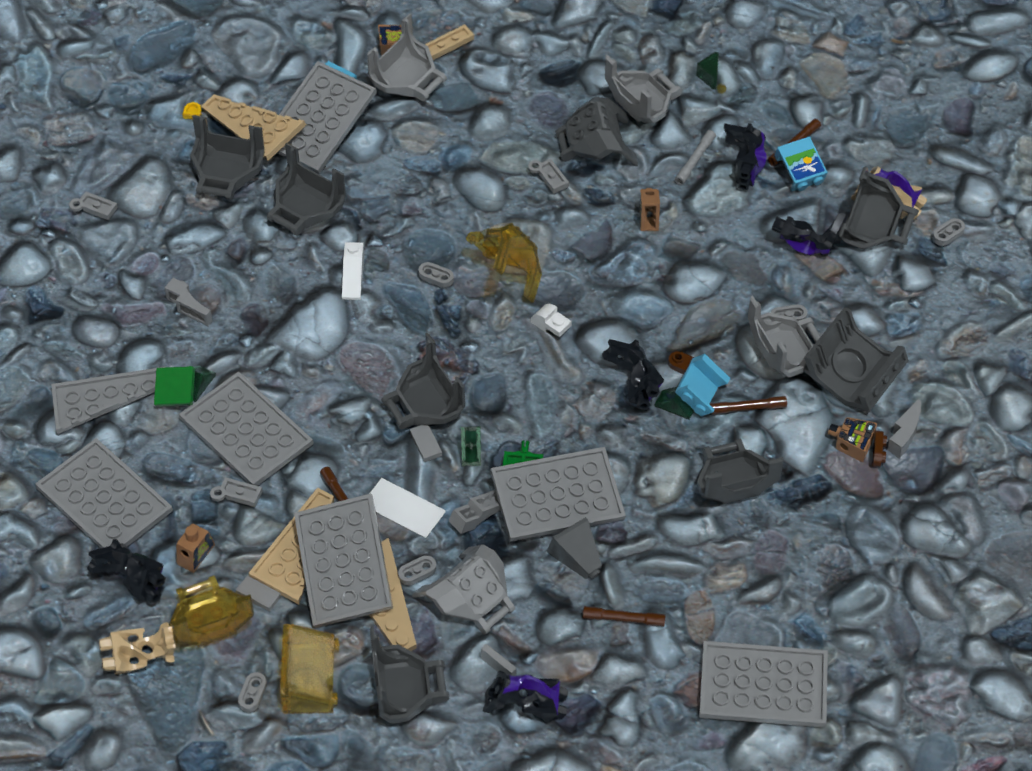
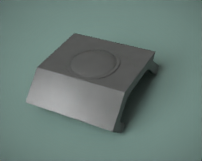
M844 307L804 357L807 365L803 371L845 406L870 412L909 360L905 347L897 346L893 352L886 351L857 328L851 309Z

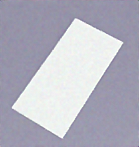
M383 478L379 480L369 493L373 496L377 513L425 538L446 512V510Z

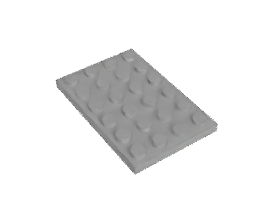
M319 61L316 62L279 114L284 117L285 115L290 116L294 120H304L306 126L288 142V144L298 148L299 161L304 167L317 173L322 171L377 93L376 88ZM285 146L277 152L286 157Z
M240 372L234 374L179 414L181 421L248 484L255 486L261 484L314 444L310 436Z
M97 438L35 483L36 488L100 548L110 546L113 539H117L128 547L173 511V507Z
M605 447L491 468L492 480L510 542L562 532L585 517L588 519L590 526L624 520L626 517Z
M372 494L294 513L314 628L394 609Z
M704 641L699 718L826 728L828 650Z

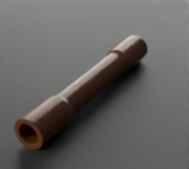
M816 118L813 119L786 144L812 135L821 127L820 121ZM775 152L768 157V162L772 166L780 162L776 160Z
M786 396L749 401L709 403L715 409L710 415L766 408H786L787 398Z
M328 466L322 468L320 474L338 502L347 500L348 497L339 485L338 479L331 468Z
M584 606L583 618L605 619L663 627L665 625L666 614L617 611Z

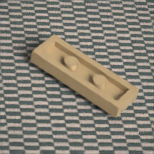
M464 24L425 45L429 47L432 59L435 60L474 40V34Z

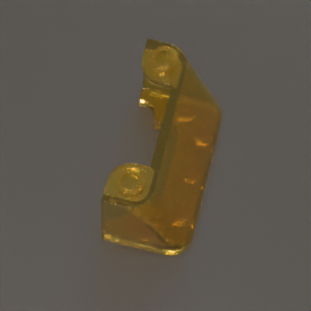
M283 624L280 682L283 714L334 713V705H338V693L333 690L335 651L339 650V638H335V634L294 624Z

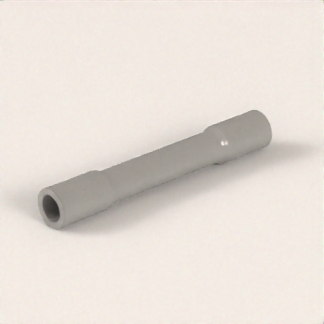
M707 130L700 140V144L675 177L677 184L683 185L703 153L715 139V132Z

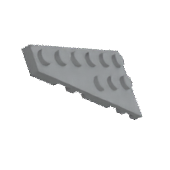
M156 368L51 384L57 435L154 393Z

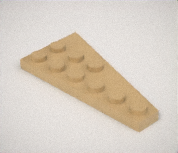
M212 95L201 106L206 113L238 138H250L249 125L261 127L265 147L264 158L268 161L285 146V143H288L306 126L304 120H294L287 115L284 117L277 115L273 111L255 106H247L242 102H232L231 99L218 95Z
M317 487L298 512L334 503V496ZM293 517L248 574L253 579L280 592L282 596L299 605L306 582L295 517Z
M387 538L381 543L394 609L369 614V616L390 645H400L413 651L417 648L390 541Z

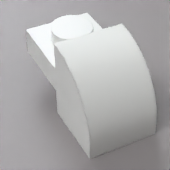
M545 304L531 317L532 324L544 332L549 330L558 337L563 335L572 326V321L557 312V306L553 304Z

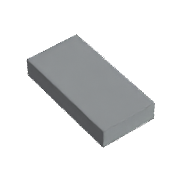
M428 424L410 429V434L424 462L442 456V451Z
M248 575L236 589V594L269 612L281 598L280 592Z
M488 644L481 648V659L497 672L500 670L508 675L516 676V667Z

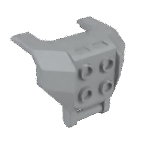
M409 13L401 21L402 34L391 48L380 58L377 47H373L367 53L368 76L373 85L385 93L411 96L421 101H426L429 98V94L440 83L443 84L447 77L444 73L435 69L429 47L417 41L413 36L412 14Z
M606 55L605 80L615 101L638 122L655 123L664 118L671 101L679 97L683 89L672 83L660 68L651 73L624 70L617 73V61ZM658 80H660L670 90H667L664 86H662L658 82Z
M751 296L748 312L749 324L755 344L773 372L777 371L786 377L803 373V369L807 365L804 357L814 346L804 330L808 329L815 342L821 337L814 326L812 318L808 317L797 321L793 317L769 312L761 315V304L756 302L755 298Z
M478 545L464 550L459 555L460 558H463V561L437 581L420 587L413 593L412 597H429L442 614L473 621L480 632L486 635L491 631L490 628L507 613H512L515 610V606L507 596L504 563L494 550L485 545ZM500 603L502 608L485 621L483 616Z

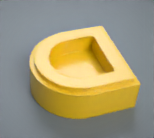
M196 102L186 104L182 114L183 119H193V115L201 116V105Z

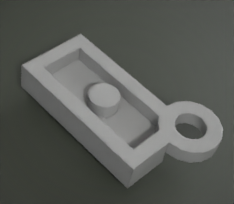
M552 159L542 163L538 160L529 162V171L539 173V176L553 194L569 187V181Z
M85 192L80 199H72L69 203L72 211L77 212L83 209L85 212L109 220L118 208L117 203L89 192Z
M225 477L221 486L211 489L210 496L214 501H222L226 497L227 500L256 507L263 491L262 487ZM216 492L222 493L220 496L214 495Z

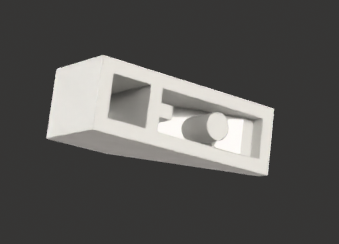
M345 242L342 300H361L365 258L364 243Z

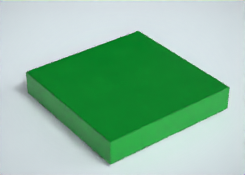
M193 366L156 368L154 405L156 407L193 405L195 368Z

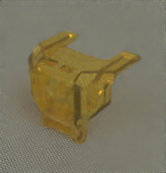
M499 223L480 232L468 233L466 240L470 244H474L481 250L483 256L487 259H495L493 269L497 273L502 275L506 265L522 269L527 273L524 297L534 303L542 272L537 255L538 247L530 237L525 235L519 227L514 226L513 223Z
M215 576L208 577L209 580L183 589L182 587L175 589L179 603L169 623V627L172 626L174 643L201 647L237 634V631L254 616L251 595L242 596L225 587H219ZM210 587L212 588V589L209 590V591H206V592H203V593L194 595V596H192V597H189V598H186V597H185V596L191 595V594H193V593H196V592H199V591L208 589V588H210Z

